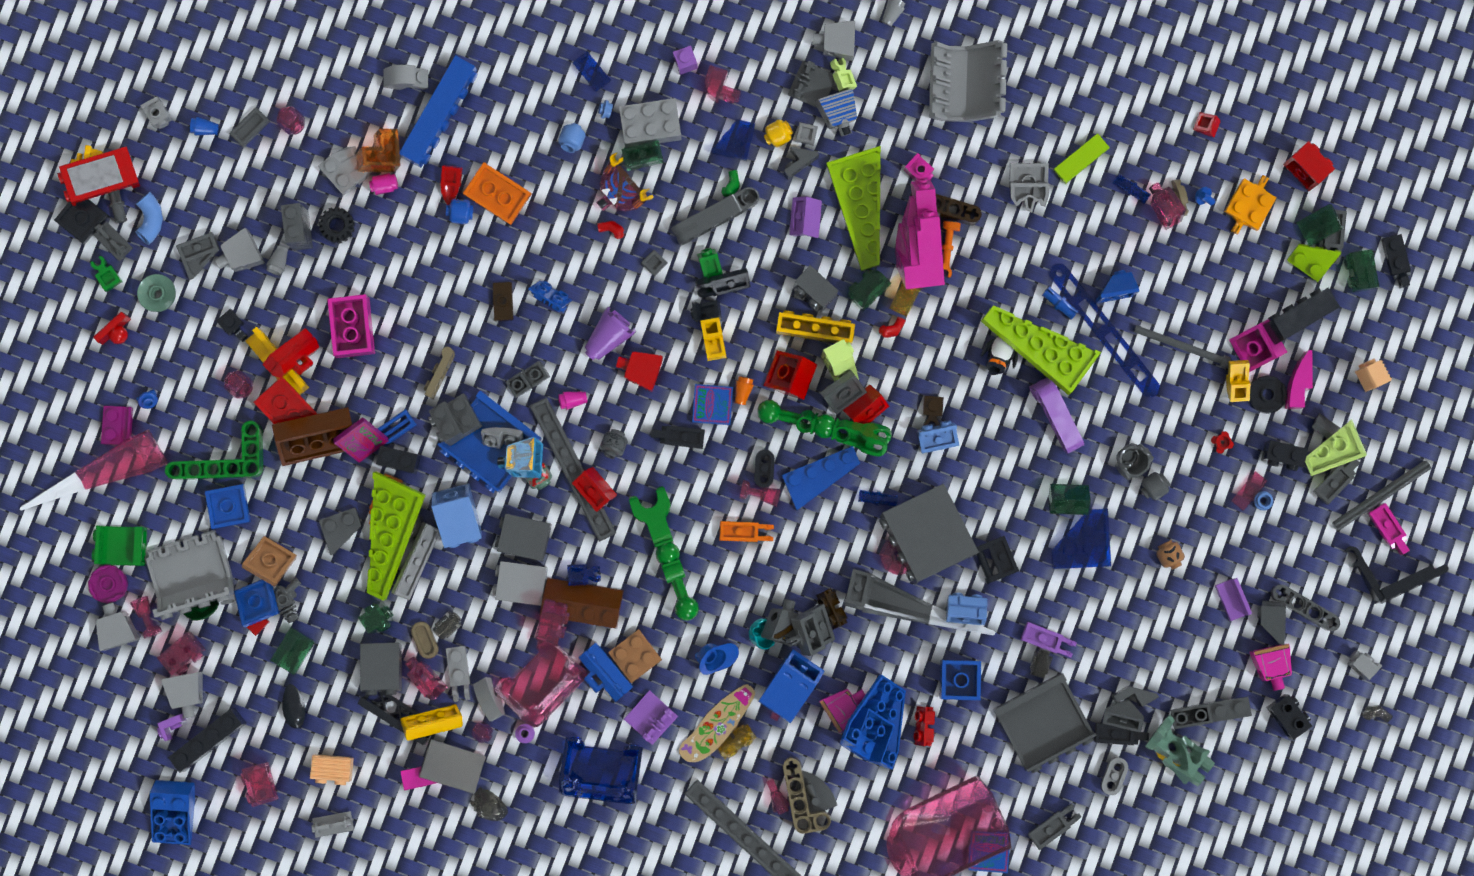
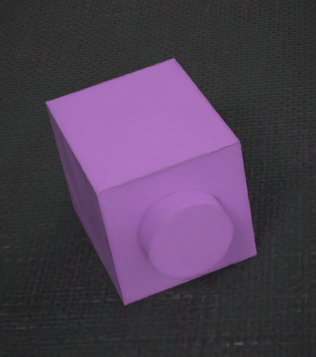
M691 46L673 52V58L680 75L698 69Z

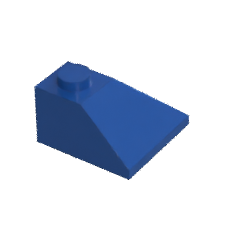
M1126 270L1114 272L1115 275L1107 281L1095 299V304L1130 298L1140 292L1132 272L1126 273Z

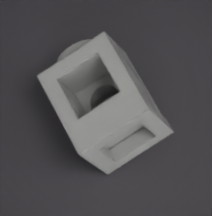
M156 96L140 105L155 129L164 128L172 121L169 112L159 97ZM159 111V114L157 116L153 115L154 113Z
M1358 650L1351 654L1349 657L1350 661L1347 663L1364 680H1370L1382 667L1380 663H1373L1374 659L1365 652L1363 654Z

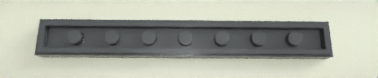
M546 397L530 405L599 542L616 534L605 509L602 508L596 512L572 484L584 472V469L548 398Z
M698 779L684 793L772 876H802Z

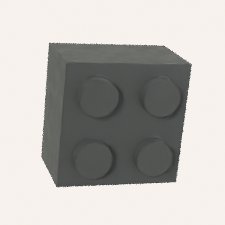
M811 265L796 279L793 287L795 289L794 293L801 299L806 298L809 301L808 305L817 312L819 310L821 313L836 298L839 291Z

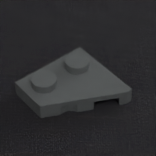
M213 232L176 245L189 280L194 279L220 251Z

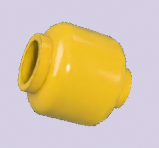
M778 119L766 126L764 138L768 145L772 144L778 148L791 140L793 131L787 121Z

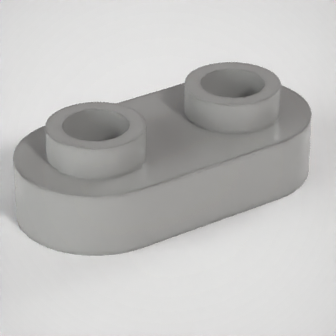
M1115 757L1109 761L1101 781V789L1104 793L1116 795L1121 790L1128 772V764L1124 759ZM1119 763L1120 769L1116 771L1114 765ZM1110 781L1113 782L1111 789L1107 787V783Z

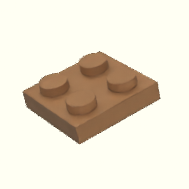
M263 536L243 562L242 568L275 587L296 560L297 555Z
M639 629L608 652L631 683L662 660Z

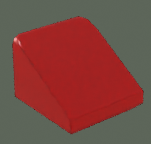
M1199 112L1193 130L1210 137H1215L1220 125V119L1216 115Z

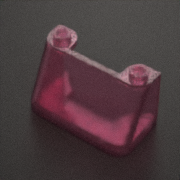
M548 633L537 641L536 648L539 653L514 679L509 677L500 679L493 689L521 720L532 727L540 726L587 676L585 668Z

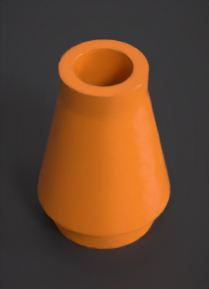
M742 376L738 377V380H736L734 403L746 405V401L754 387L753 379Z

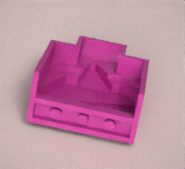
M917 178L916 181L911 182L912 196H909L902 223H898L895 244L896 266L905 289L945 285L940 217L937 213L935 188L931 180Z

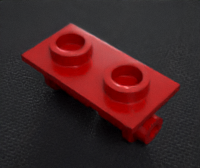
M917 706L914 716L916 727L913 735L915 745L932 746V742H934V729L928 728V725H934L935 723L934 707Z

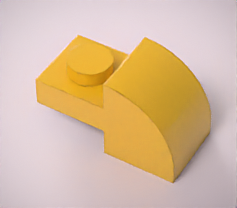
M719 317L701 320L707 360L727 358Z
M1248 360L1229 361L1226 387L1230 402L1250 401V363Z

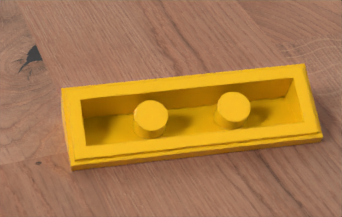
M456 704L400 718L407 741L463 726L462 715Z

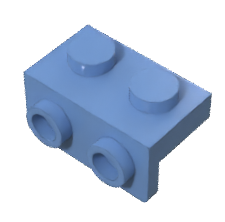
M951 421L940 422L939 426L935 427L931 424L921 426V429L917 430L921 453L960 446L956 430L957 425L951 423Z

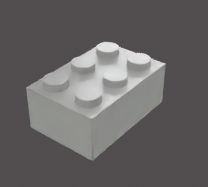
M676 98L619 106L625 148L682 140Z

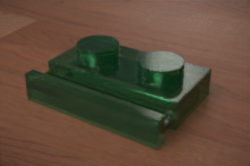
M1328 204L1296 222L1309 246H1313L1344 229L1332 204Z
M290 627L270 661L296 675L315 641Z

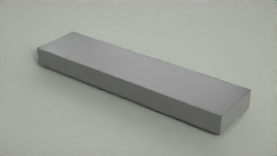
M424 522L422 523L391 591L392 594L410 600L440 534L438 528Z

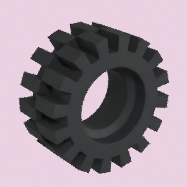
M331 207L329 211L325 210L323 212L324 215L320 216L321 221L318 222V225L320 226V232L328 241L342 243V241L346 242L348 237H352V232L355 231V222L345 209H340L339 207L333 209ZM335 218L342 219L344 222V227L340 232H333L330 229V223Z

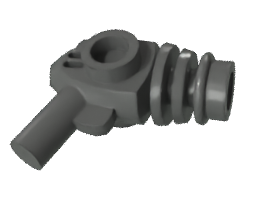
M295 578L286 588L277 586L274 591L278 609L283 610L280 613L284 614V617L287 616L285 620H287L288 624L299 619L298 613L295 614L297 612V609H295L296 605L292 606L295 603L293 598L297 597V593L294 590L301 584L298 578Z

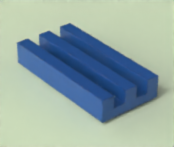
M406 409L377 428L382 432L403 416H406L405 420L384 433L388 437L408 422L411 423L389 438V442L384 444L385 447L417 426Z

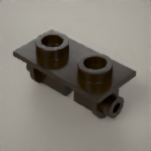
M830 588L816 595L818 604L825 605L832 630L848 623L846 620L848 618L842 606L837 609L835 608V605L840 603L835 591H832Z

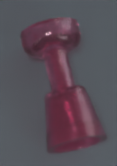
M743 480L739 498L746 499L748 495L760 497L761 501L777 507L781 489L763 488V490L751 488L750 482Z
M148 596L130 602L137 616L142 618L146 630L142 633L144 639L163 632L160 626H154L149 615L152 612Z

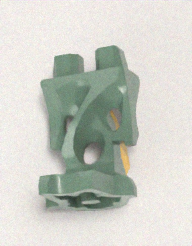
M1169 715L1157 728L1145 747L1154 750L1157 756L1163 760V764L1171 769L1183 784L1186 785L1189 781L1198 787L1205 779V776L1197 771L1200 767L1208 773L1215 763L1207 756L1210 753L1209 750L1197 746L1186 736L1181 738L1172 733L1171 726L1175 720ZM1169 743L1175 745V752L1169 750Z

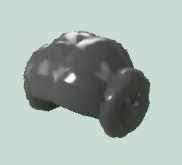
M1131 443L1124 446L1117 453L1115 468L1121 476L1130 480L1143 475L1149 469L1154 457L1149 449L1142 444Z

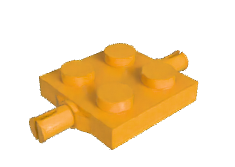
M1262 175L1258 184H1253L1245 178L1240 182L1224 211L1236 221L1231 230L1232 233L1234 232V234L1238 235L1242 226H1248L1255 231L1260 229L1277 198L1264 189L1269 180L1268 177Z

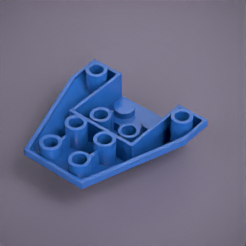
M879 675L849 718L840 745L863 760L892 770L899 752L906 690L885 676Z

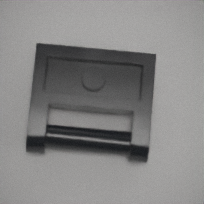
M1005 536L977 546L979 551L977 557L985 574L986 584L1019 571ZM983 550H989L998 574L993 575Z

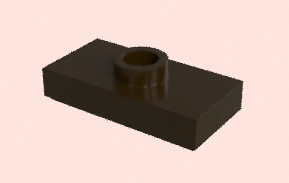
M512 282L493 283L494 321L514 320Z

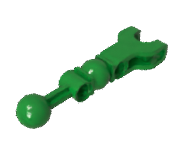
M765 400L757 408L758 417L766 424H772L777 420L792 423L802 433L810 432V434H813L814 432L820 438L831 437V440L835 439L840 443L854 446L861 452L873 456L884 455L887 451V444L892 437L891 430L880 424H861L849 420L840 421L839 418L835 421L828 414L818 416L819 413L815 414L810 410H804L801 414L781 409L774 400ZM802 419H807L810 424L804 423ZM839 429H844L847 433H841ZM883 432L886 434V438L880 437L877 434ZM873 445H881L882 449L877 450Z
M660 486L656 489L658 501L652 508L643 507L636 496L629 497V502L634 517L648 526L656 548V559L662 565L667 583H672L678 600L674 607L675 614L681 620L690 621L697 616L699 605L694 598L688 596L682 579L686 576L679 559L680 551L677 545L674 544L666 520L671 503L665 488Z

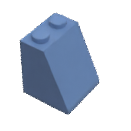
M469 483L432 493L431 507L444 548H456L462 543H474L482 538V531Z

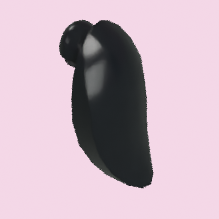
M289 684L286 686L283 695V715L289 726L300 728L305 720V704L300 691L293 684Z

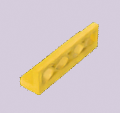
M255 327L252 330L254 334L245 342L264 363L267 357L277 348L260 328ZM293 369L283 376L300 395L309 388L301 376Z

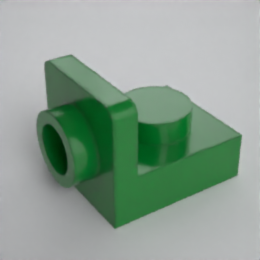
M706 248L697 254L704 277L710 278L723 274L715 249Z

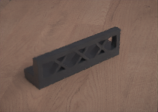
M379 692L382 699L381 702L374 703L368 699L369 696L367 695L361 697L357 704L403 733L404 731L399 719L402 718V713L409 711L413 715L419 714L418 711L396 697L385 695V692ZM385 702H395L398 712H388ZM431 735L414 740L425 745Z

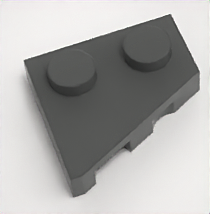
M352 508L319 520L330 555H334L362 527L357 508Z

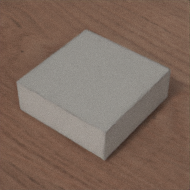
M799 122L795 142L814 146L818 126Z

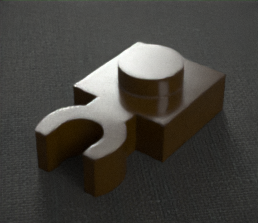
M924 396L923 415L928 416L924 425L934 422L935 426H939L937 417H942L944 397Z

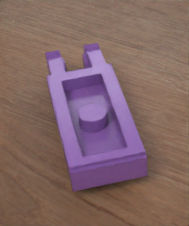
M1026 622L1020 638L1024 642L1072 658L1073 654L1070 651L1060 649L1061 642L1075 647L1077 642L1067 639L1061 634Z

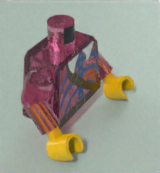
M616 152L610 156V162L603 171L600 180V191L604 196L596 203L602 211L610 205L617 211L637 210L647 200L653 199L654 196L650 195L647 197L646 192L650 189L641 190L620 165L617 167L618 164L623 162L624 158L621 157L617 161L615 158Z

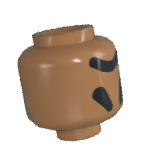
M1170 540L1158 546L1159 550H1157L1156 555L1164 568L1171 567L1173 570L1182 565L1181 561L1184 560L1185 555L1178 542Z

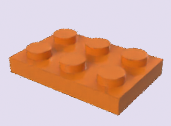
M483 162L463 192V195L504 222L512 225L532 193Z

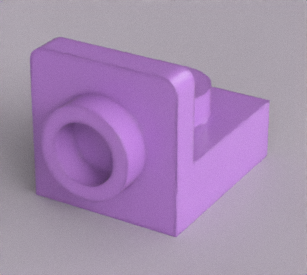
M183 714L157 723V731L161 739L163 738L164 741L173 739L169 728L172 731L182 727L181 723L187 721L186 718L183 719Z

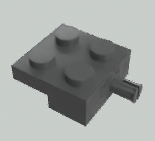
M818 604L792 618L791 622L795 636L787 639L786 642H789L787 643L789 647L798 643L802 655L812 656L825 649V645L836 640L825 605Z

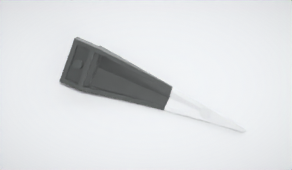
M856 569L852 571L844 606L859 609L869 614L995 635V631L981 625L946 622L945 610L925 602L873 574Z

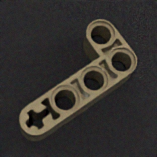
M796 757L787 758L783 764V770L795 830L798 833L805 834L827 829L831 823L830 814L826 811L810 812L800 760ZM790 761H793V764H797L794 771L795 775L799 773L800 776L789 778L788 775H792V769L787 767ZM794 780L799 781L801 789L793 790L791 782ZM802 800L805 803V807L799 810L795 807L794 802ZM825 816L828 819V823L820 825L817 822V817ZM805 819L808 821L809 826L802 829L799 827L798 821Z

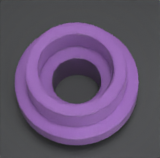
M522 724L516 729L515 736L519 742L529 743L533 740L535 731L531 725ZM523 730L528 731L527 737L521 735Z

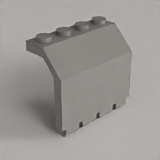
M999 40L971 46H948L939 42L931 43L929 118L949 122H972L1001 117V113L1005 112L1006 98H1001V96L1006 95V79H1002V77H1006L1007 61L1002 60V58H1007V43Z
M215 530L202 533L203 541H200L199 535L183 539L184 547H182L180 541L164 545L165 553L161 546L148 550L149 558L145 559L157 597V609L152 610L154 617H161V620L173 617L172 613L179 611L180 614L192 611V607L199 606V608L210 606L211 601L217 600L218 603L227 601L229 596L234 595L233 575L222 537L217 536Z

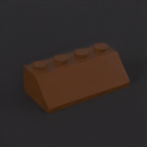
M349 408L272 424L274 439L282 466L345 452L334 443L333 439L352 425Z
M548 578L543 594L540 616L617 629L624 590Z

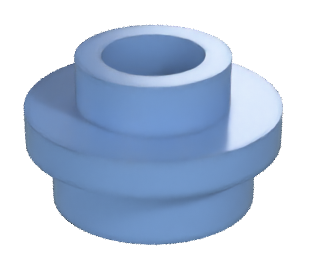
M608 100L600 103L598 114H601L602 119L610 118L613 104L609 103Z
M1261 491L1255 495L1254 505L1259 510H1268L1273 505V497L1270 493ZM1262 497L1266 499V503L1264 505L1260 502V499Z

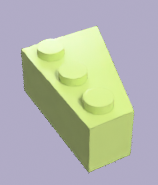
M844 339L823 349L821 355L834 382L850 370L858 378L853 358L854 350L850 342L846 343Z

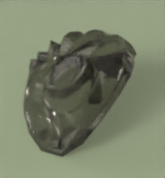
M479 787L475 792L474 801L470 800V804L474 807V811L477 812L480 818L489 821H499L508 814V809L503 801L493 792L482 789V787Z

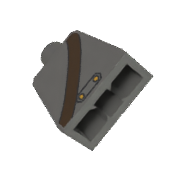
M784 599L782 609L772 608L770 610L761 634L762 638L785 645L789 643L786 640L795 636L791 619L800 615L794 613L795 601Z

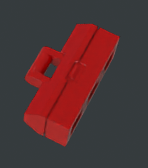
M305 328L272 352L262 365L273 376L282 378L292 369L301 375L313 366V361L309 357L319 349L317 339Z

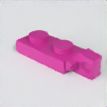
M1386 503L1367 513L1391 549L1396 548L1400 555L1410 551L1405 544V541H1407L1406 533Z

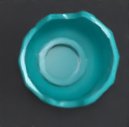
M767 618L757 619L749 628L751 643L760 649H769L775 644L774 641L761 637Z

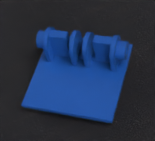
M538 281L528 289L534 295V298L541 302L543 301L544 304L548 301V306L552 305L551 308L559 313H564L567 309L566 305L572 302V299L568 298V294L555 290L546 281Z

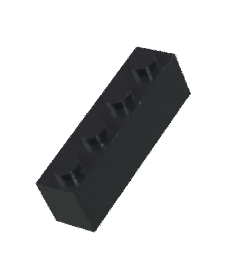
M1319 288L1310 293L1311 298L1307 299L1305 296L1296 301L1297 306L1294 307L1291 304L1282 309V315L1277 312L1268 318L1270 322L1263 326L1275 345L1340 307L1329 288L1323 291Z
M236 708L229 709L168 758L179 773L185 772L247 723Z

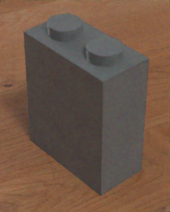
M301 203L281 205L285 243L294 251L312 249L309 211Z
M505 514V517H501L499 528L502 530L501 535L496 538L495 547H497L498 552L544 562L552 524Z
M400 643L360 644V691L365 693V695L375 696L377 692H385V695H396L397 691H402V645Z

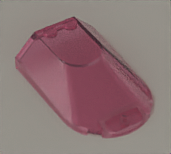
M974 776L906 809L893 821L889 836L887 837V851L890 861L901 876H954L1012 848L1009 828L993 793L979 776Z

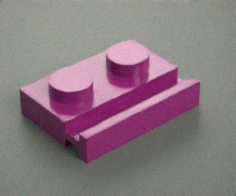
M104 406L101 444L131 446L133 407Z

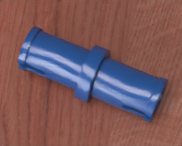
M1050 286L1041 295L1052 303L1056 310L1059 309L1070 320L1079 311L1066 301L1067 298L1061 297Z

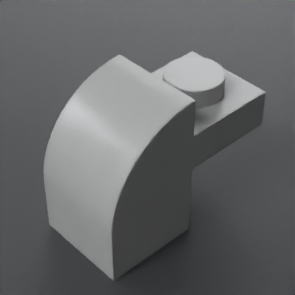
M394 65L383 69L384 88L402 90L407 87L422 90L428 89V70L416 68L415 65Z

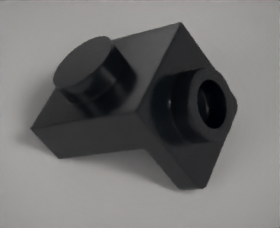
M714 300L700 304L692 302L691 317L697 323L701 324V320L718 317L722 320L720 301Z

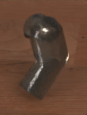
M1379 705L1368 706L1362 713L1366 720L1380 717L1386 723L1393 717V715Z

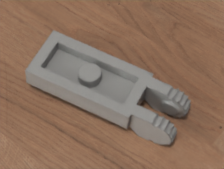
M466 646L446 648L453 701H459L457 686L464 685L465 699L470 700L469 684L471 683Z

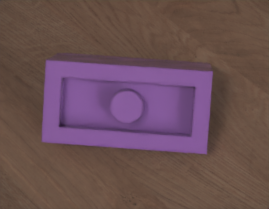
M807 196L793 198L789 235L819 237L821 200Z
M1232 578L1215 585L1229 621L1252 614L1237 578Z

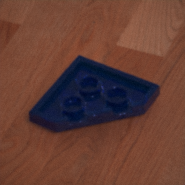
M1089 509L1052 549L1053 569L1111 567L1108 509Z

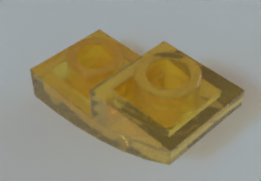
M902 282L890 309L907 317L922 288L905 289Z

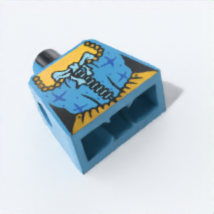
M535 437L509 444L506 447V456L498 457L497 459L498 467L505 468L506 472L513 477L541 478L543 443Z

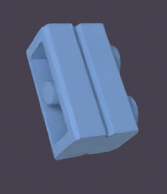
M962 593L949 595L946 606V622L985 625L988 599L977 594L971 597L963 596Z

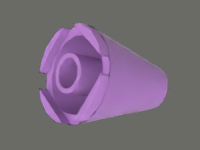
M607 307L604 310L585 346L587 350L585 353L592 360L595 358L601 359L636 333L635 328L631 330L628 327L630 323L615 310L610 312L611 307Z

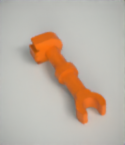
M943 221V228L946 230L945 243L942 245V250H944L943 269L948 272V278L952 276L950 256L954 248L952 246L953 232L960 231L961 223Z

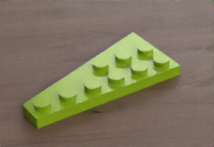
M881 146L826 163L861 271L880 265Z

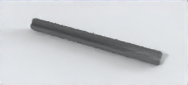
M1427 461L1421 462L1333 521V527L1337 531L1343 529L1431 469L1430 464Z

